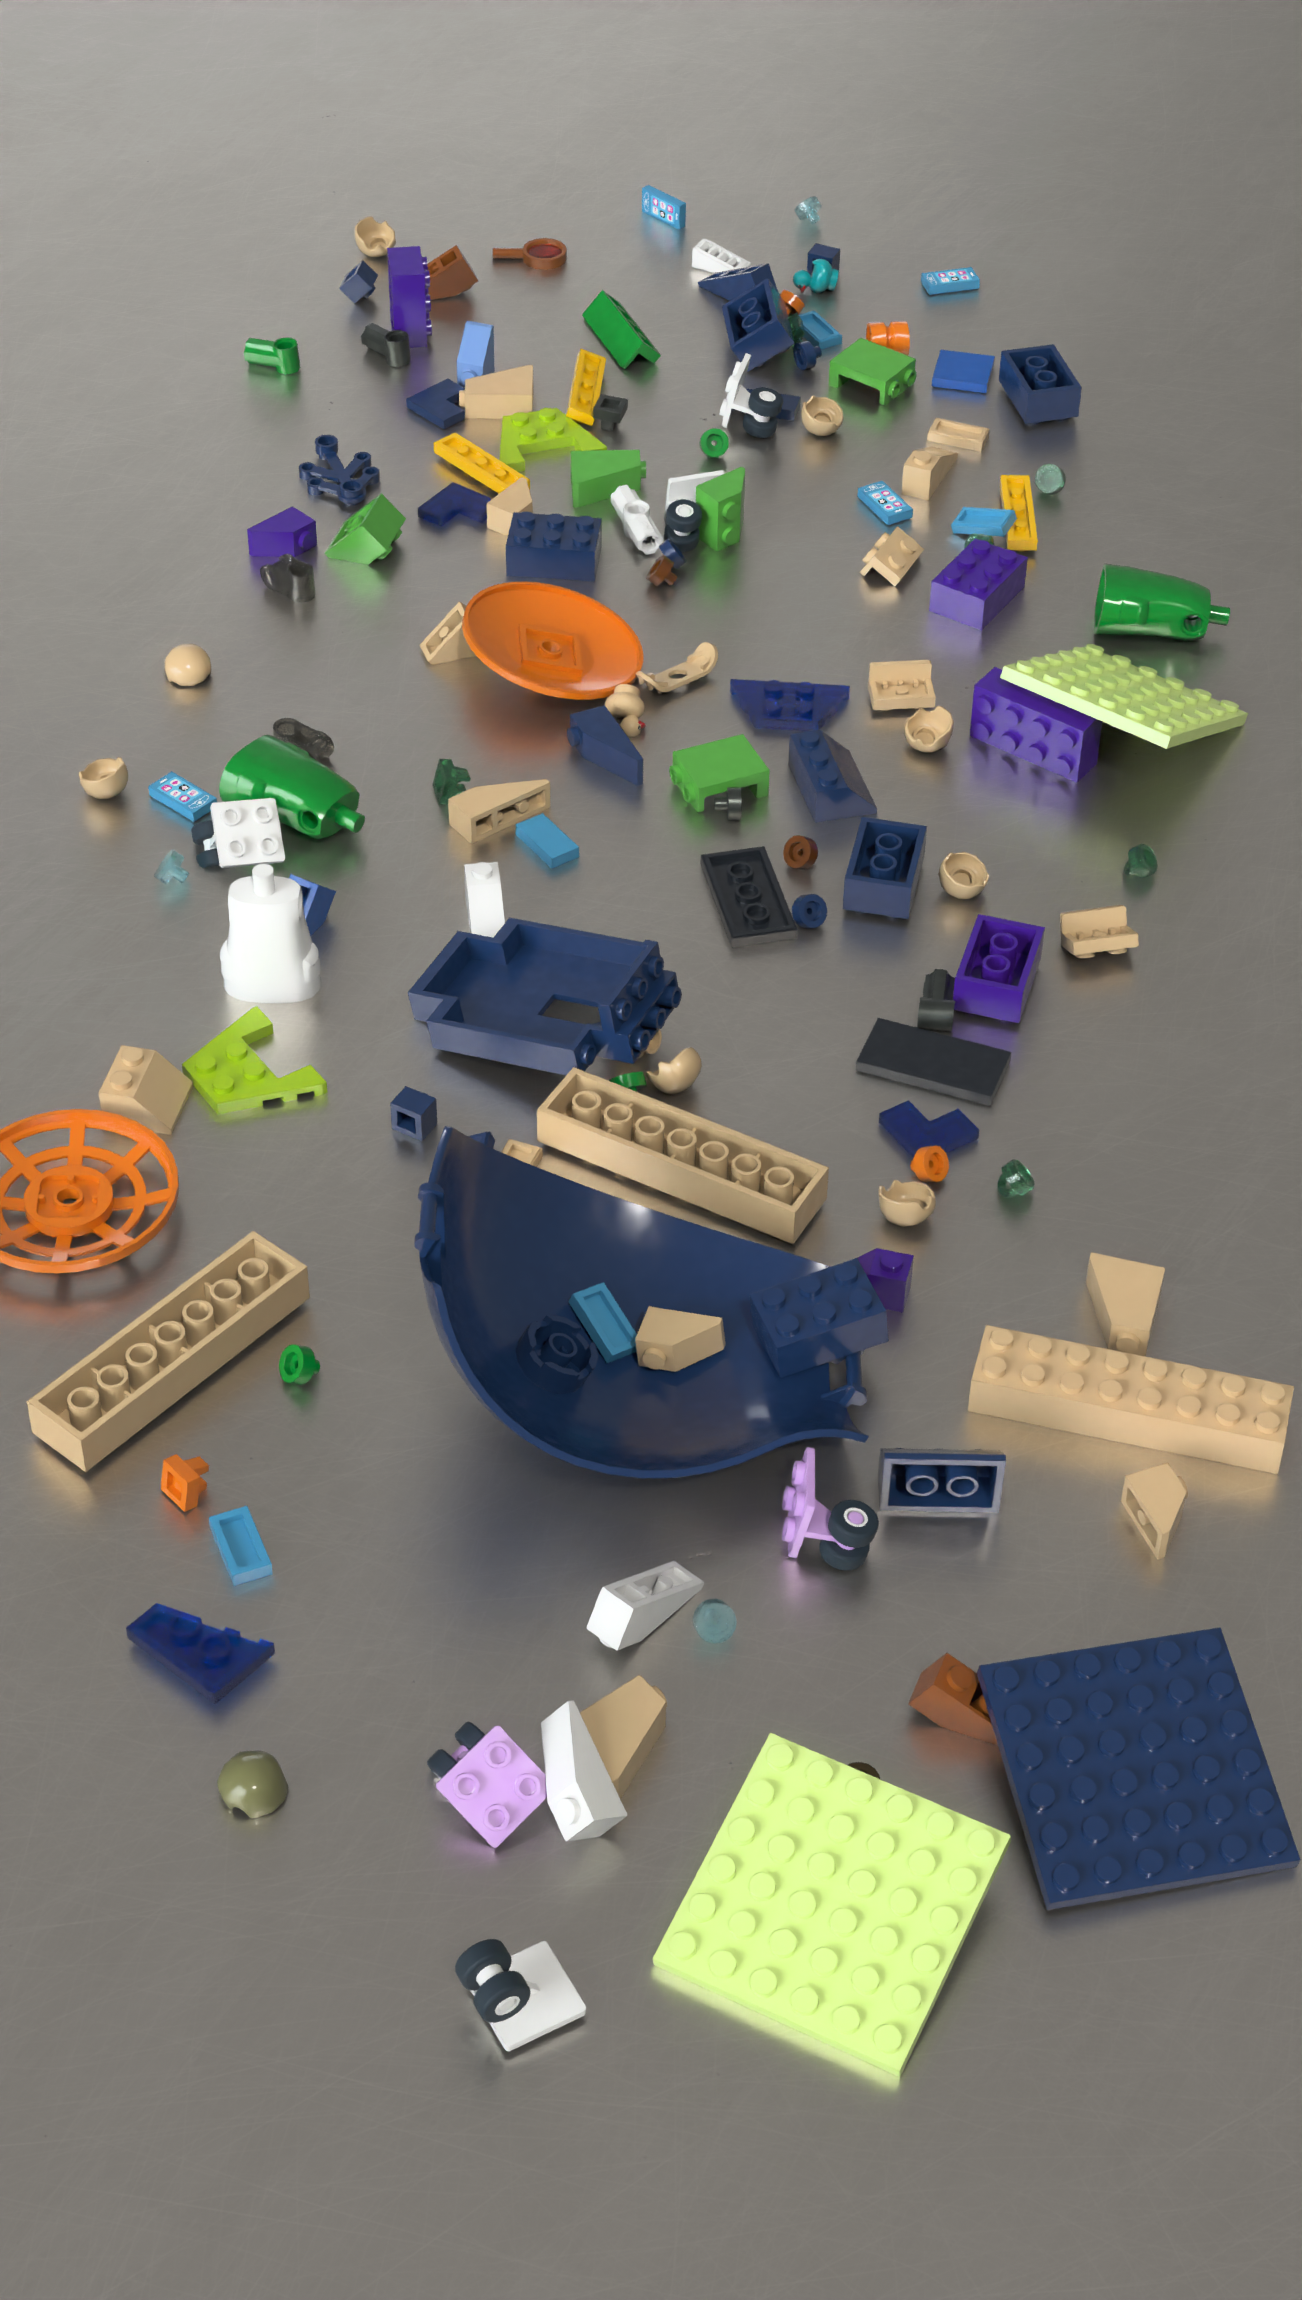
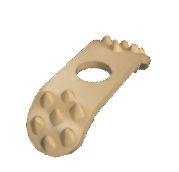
M704 642L697 647L694 654L687 657V661L656 675L653 673L644 674L641 671H638L635 675L639 680V684L646 683L649 690L655 688L658 694L669 692L709 674L718 660V650L715 645ZM675 674L686 675L685 677L679 679H674L670 677Z

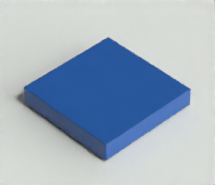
M940 350L932 377V386L986 393L994 367L995 356Z

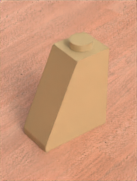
M533 365L465 379V390L459 391L460 408H465V419H503V416L513 415L517 412H533Z
M1091 1252L1086 1286L1107 1349L1146 1356L1161 1296L1165 1273L1164 1267Z
M641 1675L636 1676L580 1712L620 1800L666 1727L667 1700L657 1686H651Z

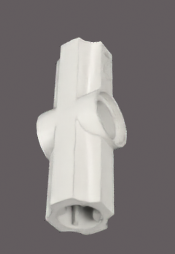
M628 485L618 486L617 490L611 494V504L623 522L624 535L632 539L638 550H642L645 555L655 553L662 544L663 539L650 517L649 504L640 500L635 490L630 489Z

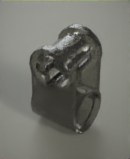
M285 553L280 556L279 561L272 565L266 564L261 567V578L269 589L275 590L295 602H308L315 598L316 591L312 565Z
M282 718L273 724L274 737L307 751L309 756L318 762L323 757H329L334 752V743L326 733L306 726L296 719Z

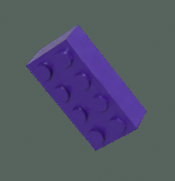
M994 667L974 685L969 736L1076 783L1079 782L1097 764L1102 721L1000 678L1002 670Z

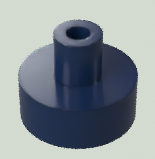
M809 341L796 343L793 348V356L797 367L800 370L814 368L816 358L822 356L820 347H813Z
M669 538L659 546L663 555L674 562L673 567L675 569H679L687 562L682 552Z
M801 895L793 903L792 916L798 926L802 928H816L826 920L827 906L819 895Z

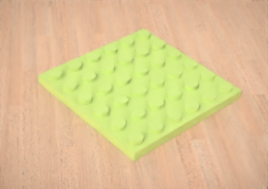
M1087 644L1081 648L1073 647L1072 650L1068 651L1060 650L1059 653L1046 654L1043 657H1032L1026 661L1018 660L1017 663L1005 665L1000 677L1166 749L1245 724L1248 715L1247 712L1239 710V705L1232 701L1221 700L1220 702L1211 698L1212 694L1208 691L1197 688L1192 690L1184 687L1185 683L1179 679L1160 677L1155 669L1146 666L1136 667L1130 664V659L1120 655H1113L1112 657L1103 653L1104 649L1094 644Z
M770 1733L653 1957V1963L661 1969L900 2077L1011 1843V1835Z

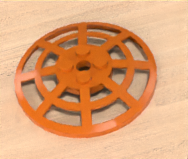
M56 1110L30 1116L0 1130V1152L13 1165L0 1178V1249L14 1245L32 1254L52 1257L51 1261L31 1260L0 1250V1262L31 1272L55 1274L80 1272L102 1267L125 1258L152 1240L167 1224L176 1207L179 1195V1177L173 1154L161 1138L135 1120L100 1110ZM70 1128L69 1146L46 1149L26 1158L14 1145V1143L38 1133ZM85 1128L115 1132L133 1139L137 1144L124 1157L106 1149L84 1146ZM149 1151L163 1167L168 1181V1188L147 1193L144 1179L135 1167ZM68 1158L67 1165L55 1167L43 1173L36 1168V1166L49 1161ZM83 1158L103 1161L113 1167L102 1174L93 1168L82 1166ZM23 1175L30 1182L25 1190L24 1198L5 1197L11 1185L20 1176ZM126 1175L134 1187L135 1196L114 1198L111 1185ZM66 1199H76L75 1202L70 1204L63 1203ZM167 1201L162 1213L149 1228L135 1239L127 1235L139 1222L146 1206ZM3 1209L25 1212L29 1223L12 1231L4 1220ZM133 1209L128 1220L118 1230L105 1223L113 1211ZM39 1232L57 1237L55 1248L38 1246L25 1241V1239ZM93 1232L103 1238L101 1241L90 1245L71 1248L73 1237ZM112 1244L118 1246L114 1250L97 1256L68 1261V1257L90 1254L107 1248Z

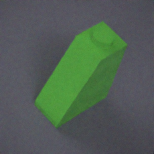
M640 450L570 451L573 508L611 499V494L617 490L618 486L628 485L630 489L635 491L641 490V479L646 478V461L640 460Z

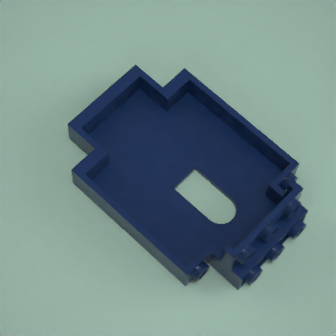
M509 917L494 937L457 931L408 991L414 1020L427 1022L433 1048L567 1075L573 1067L586 1071L589 1065L593 1064L596 1056L634 1064L641 1053L648 1048L650 1041L657 1031L664 1026L665 1020L673 1009L678 1007L682 992L680 987H678L676 972L663 970L664 960L660 955L657 941L645 939L644 942ZM557 999L598 1007L601 1021L594 1024H582L542 1015L551 1003Z

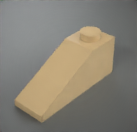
M932 446L913 450L904 463L901 494L929 501L958 458V453Z
M547 779L477 786L448 799L449 825L471 844L549 809L550 781Z

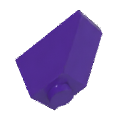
M293 506L247 529L249 554L253 557H296L317 546L316 521Z
M876 1248L857 1257L884 1308L903 1313L911 1288L914 1255Z

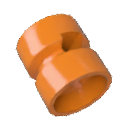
M893 321L889 326H886L884 322H871L867 324L866 340L907 356L909 355L910 335L907 321Z

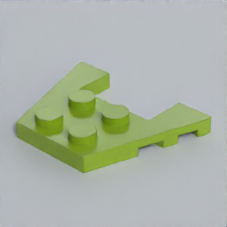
M543 408L539 411L517 412L513 415L503 416L499 460L517 472L525 471V460L522 454L574 446L576 451L607 450L605 444L571 418L566 417L558 408Z
M257 1006L251 1008L182 1063L183 1074L193 1082V1087L218 1115L261 1107L265 1100L281 1098L284 1102L297 1100V1094L314 1091V1095L319 1096L328 1093L327 1082L311 1065L277 1078L248 1046V1044L274 1034L273 1023Z

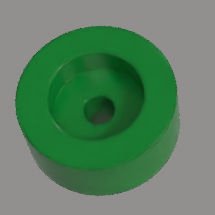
M709 429L700 438V449L708 457H719L728 449V436L721 429Z
M642 1071L619 1075L609 1080L636 1092L647 1087L644 1072Z
M289 1345L284 1349L280 1357L279 1372L281 1378L287 1383L306 1384L320 1370V1362L315 1360L314 1352L307 1346Z

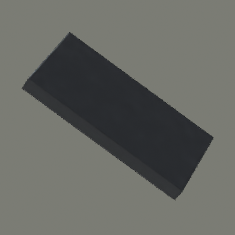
M765 846L701 855L700 864L732 948L797 939V927Z
M878 1018L856 1061V1071L991 1106L1011 1061V1052Z

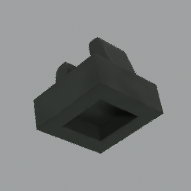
M604 394L600 395L593 408V418L601 420V429L613 431L614 423H620L627 411L628 399Z

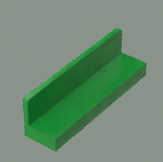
M602 290L582 314L623 369L628 367L638 353L654 364L660 358L661 354L623 305Z

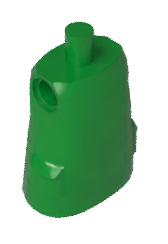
M1104 564L1096 597L1094 633L1099 635H1148L1180 640H1199L1204 638L1208 623L1227 626L1230 608L1211 605L1210 590L1198 583L1134 567Z
M272 735L261 736L238 751L226 765L220 779L219 793L223 802L274 798L276 800L279 822L316 839L329 837L343 827L358 833L365 822V816L356 812L360 794L354 785L327 766L311 758L307 751L289 742L281 741Z

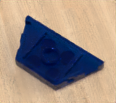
M730 680V693L732 695L737 694L740 699V707L750 716L749 720L754 727L763 729L820 730L825 725V721L837 712L838 704L842 700L847 701L849 699L850 686L812 684L809 682L793 683L777 680Z

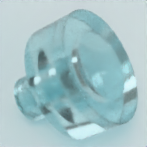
M813 196L800 203L794 211L800 220L808 218L811 224H815L820 220L817 211L822 205L818 198Z
M172 849L157 868L154 877L164 884H167L172 877L183 883L189 875L188 871L180 867L184 856Z
M708 1599L702 1602L693 1614L695 1630L703 1640L709 1643H722L733 1635L736 1629L737 1620L735 1613L726 1602L720 1599Z

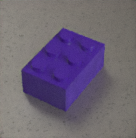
M420 246L387 248L392 331L402 330L407 332L410 348L427 347V336H432V325L429 317L431 299L428 287H430V274L427 256L422 257Z
M975 538L931 581L929 611L982 631L1025 587L1028 557L1017 554L1013 550L995 546L988 541Z
M978 914L955 977L953 1000L955 1001L954 1010L1020 1023L1041 960L1045 927Z

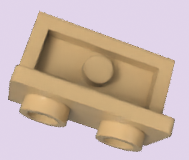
M897 526L890 535L884 532L876 541L872 549L862 559L866 565L859 573L865 576L873 567L890 583L896 586L924 549Z
M911 660L870 663L868 691L873 710L889 711L892 709L935 707L936 696L931 681V661Z
M1123 905L1077 910L1060 914L1061 946L1077 958H1091L1095 956V952L1107 951L1110 954H1121L1127 952V948L1139 947L1138 933L1127 926L1126 907Z

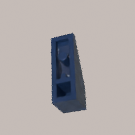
M769 263L715 272L698 282L700 288L729 301L766 278L770 280L778 292Z
M605 705L570 714V728L567 729L568 741L572 747H576L583 758L636 786L643 785V758Z

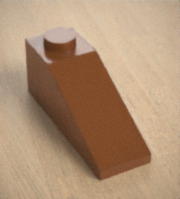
M457 245L428 263L430 274V287H428L431 300L457 296L461 292L469 290L478 282L472 267Z

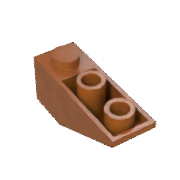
M945 1653L921 1672L908 1705L942 1728L998 1746L977 1673L949 1653Z

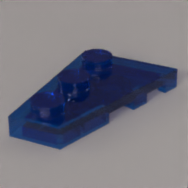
M158 1603L154 1604L126 1627L129 1640L213 1704L218 1703L275 1654V1647L272 1642L260 1639L257 1643L241 1637L240 1631L228 1627L220 1630L202 1624L199 1617Z

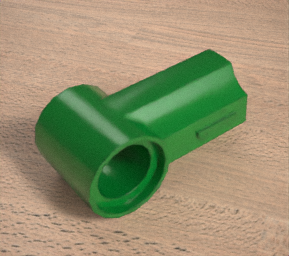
M285 337L276 341L249 338L246 341L244 359L248 363L276 367L278 373L285 375L293 374L300 370L298 344L295 339Z

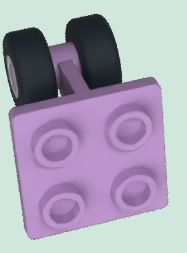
M806 1447L802 1461L796 1460L792 1471L793 1485L792 1487L786 1486L783 1495L782 1508L788 1511V1517L784 1521L782 1540L788 1542V1557L797 1558L804 1537L820 1539L819 1549L821 1556L829 1565L840 1570L857 1569L865 1562L870 1549V1543L873 1541L878 1530L879 1520L877 1514L870 1506L857 1500L839 1502L832 1512L816 1500L815 1448Z
M466 1722L455 1733V1738L461 1746L451 1756L443 1749L437 1750L428 1759L427 1765L440 1778L436 1783V1789L491 1847L496 1848L547 1798L546 1777L543 1771L500 1726H494L485 1735L476 1725Z

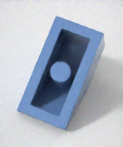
M472 321L465 323L457 358V384L465 387V379L495 373L494 325Z

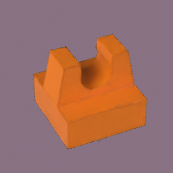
M175 1454L164 1459L161 1490L184 1512L197 1507L199 1493L207 1489V1482L200 1475L209 1471V1465L200 1456L182 1460Z

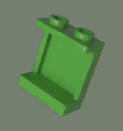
M859 338L830 360L829 385L839 388L848 380L853 379L880 391L879 403L885 406L914 384L917 376L915 371L916 359Z
M743 734L673 752V765L669 768L671 780L680 787L685 801L691 803L697 813L704 811V799L707 796L727 792V787L742 788L748 786L757 799L769 795L770 770Z

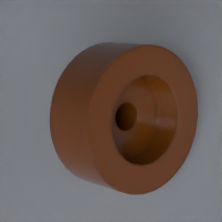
M662 555L653 564L646 579L655 586L660 585L663 581L672 586L678 576L671 572L674 562L665 555Z
M800 835L791 837L784 846V860L792 868L801 870L810 868L818 856V848L815 841Z

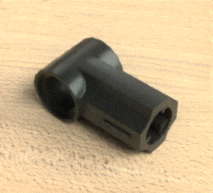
M374 323L365 327L361 335L362 344L386 356V362L389 366L402 367L410 363L409 335L407 332L402 330L388 331Z
M935 969L934 972L926 975L923 997H920L917 1028L952 1032L955 1001L953 1000L955 977L948 974L947 970Z

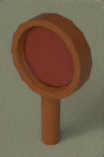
M539 238L528 241L524 244L523 248H493V259H523V262L528 267L550 270L565 264L567 248L561 241Z

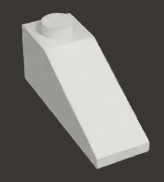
M498 862L464 864L465 898L470 933L494 937L505 924Z
M672 1561L603 1586L586 1628L598 1636L604 1645L618 1651L646 1638L702 1589L704 1581L677 1562Z
M574 1700L567 1701L541 1722L547 1800L566 1842L600 1837L628 1816Z

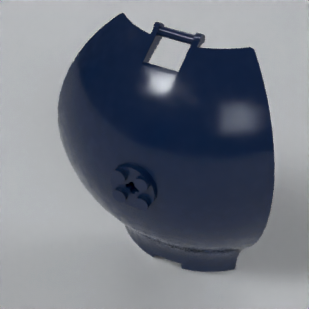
M444 1127L428 1183L422 1184L418 1191L421 1210L419 1233L415 1235L414 1246L419 1250L428 1308L440 1341L456 1371L484 1407L516 1435L546 1453L573 1465L610 1475L635 1478H679L710 1473L746 1462L780 1446L803 1439L838 1437L863 1443L867 1441L869 1436L855 1427L847 1411V1407L851 1404L861 1406L867 1402V1391L862 1387L861 1355L864 1353V1350L830 1361L831 1363L839 1364L845 1359L847 1385L830 1391L829 1362L780 1378L752 1322L749 1294L830 1266L688 1222L587 1187L488 1147L453 1127ZM604 1282L637 1334L650 1306L722 1318L726 1345L724 1350L676 1372L639 1366L637 1352L607 1363L568 1301L573 1293Z

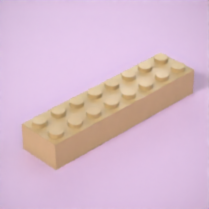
M575 1067L570 1070L537 1109L538 1142L791 1244H794L827 1199L829 1167Z
M252 1231L27 1401L32 1433L87 1472L308 1300L310 1293L307 1266L255 1231Z
M986 1325L971 1379L968 1411L1278 1474L1294 1386Z

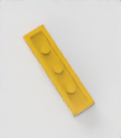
M580 349L578 353L566 417L572 418L577 423H585L592 426L595 421L593 418V408L600 397L606 363L605 357L584 349Z
M456 432L434 442V453L498 494L521 477L527 479L530 490L529 478Z
M1000 475L1002 509L1015 510L1017 517L1006 534L1007 549L1017 552L1037 551L1038 539L1029 475Z

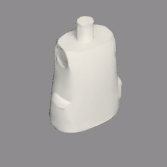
M258 864L252 869L253 876L239 878L230 884L228 894L230 928L228 939L224 942L220 951L224 988L230 996L248 1002L293 1003L312 998L321 987V964L318 948L312 942L305 919L302 888L295 880L274 876V870L271 865Z

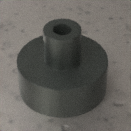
M727 787L726 797H714V810H727L728 820H741V788Z

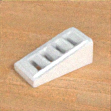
M704 238L693 248L692 267L715 273L751 266V262Z

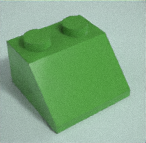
M743 467L696 486V504L702 510L701 524L698 527L700 531L699 539L716 552L740 542L744 520L746 469Z
M381 493L344 521L324 554L328 558L366 565L376 558L382 560L392 551L393 547L391 544L402 534L400 528L406 518Z

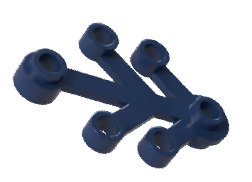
M321 435L315 439L316 454L319 455L320 459L327 461L331 470L316 466L310 462L299 465V477L303 480H308L307 491L309 494L321 495L324 492L338 495L340 501L347 505L359 504L366 498L365 488L380 481V471L376 467H371V455L367 452L356 453L354 459L344 468L337 456L338 439L333 435ZM359 470H362L361 477L357 480L352 479ZM323 479L338 482L340 485L325 482Z

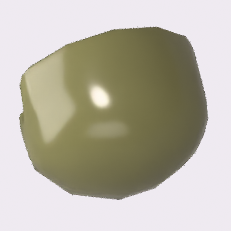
M259 1750L237 1753L224 1764L217 1780L219 1793L225 1804L231 1810L234 1807L243 1810L250 1818H258L274 1812L285 1801L289 1788L278 1761L269 1753Z

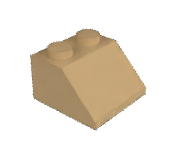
M121 1045L99 1090L101 1111L119 1114L135 1120L153 1132L172 1135L193 1089V1082L156 1050Z

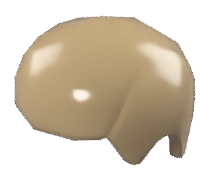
M372 216L359 220L355 226L356 244L359 250L367 256L387 255V248H393L396 244L395 231L386 221L378 223Z
M811 396L807 402H803L801 410L802 424L812 434L828 436L836 432L842 425L844 419L843 412L836 401L827 397Z
M181 644L171 649L165 658L164 669L169 682H174L180 686H195L211 675L210 658L206 651L198 645Z
M939 705L933 711H926L924 708H920L914 716L907 719L904 726V735L909 746L926 753L936 752L946 747L953 733L954 721L952 715L948 710Z
M117 757V759H97L88 764L83 771H79L81 786L89 796L98 800L111 799L125 789L128 782V770L121 757Z
M950 852L942 861L938 873L941 887L949 895L958 899L976 897L984 890L989 879L984 863L976 855L966 852Z
M686 1048L669 1063L659 1062V1069L655 1072L647 1071L646 1076L661 1092L673 1095L685 1091L692 1086L701 1071V1058L694 1048Z
M896 1179L888 1190H885L883 1185L879 1186L880 1210L892 1224L901 1227L914 1226L926 1220L934 1212L936 1206L935 1194L924 1183L915 1181L901 1183Z

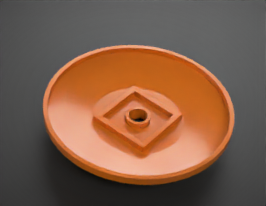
M508 582L493 585L472 597L465 608L462 619V629L466 642L485 665L500 676L521 687L548 696L575 700L606 698L614 694L615 686L620 684L632 685L637 679L635 674L641 671L643 665L642 645L632 628L619 615L586 595L560 586L538 582Z

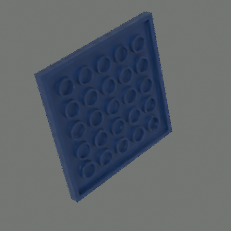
M1221 1627L979 1665L977 1676L1047 1910L1295 1868L1299 1864L1301 1859Z

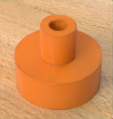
M787 290L781 292L780 296L785 302L787 314L799 315L805 307L804 303Z
M925 1146L917 1150L914 1159L910 1163V1167L920 1181L924 1183L940 1182L948 1173L949 1160L946 1152L940 1146Z

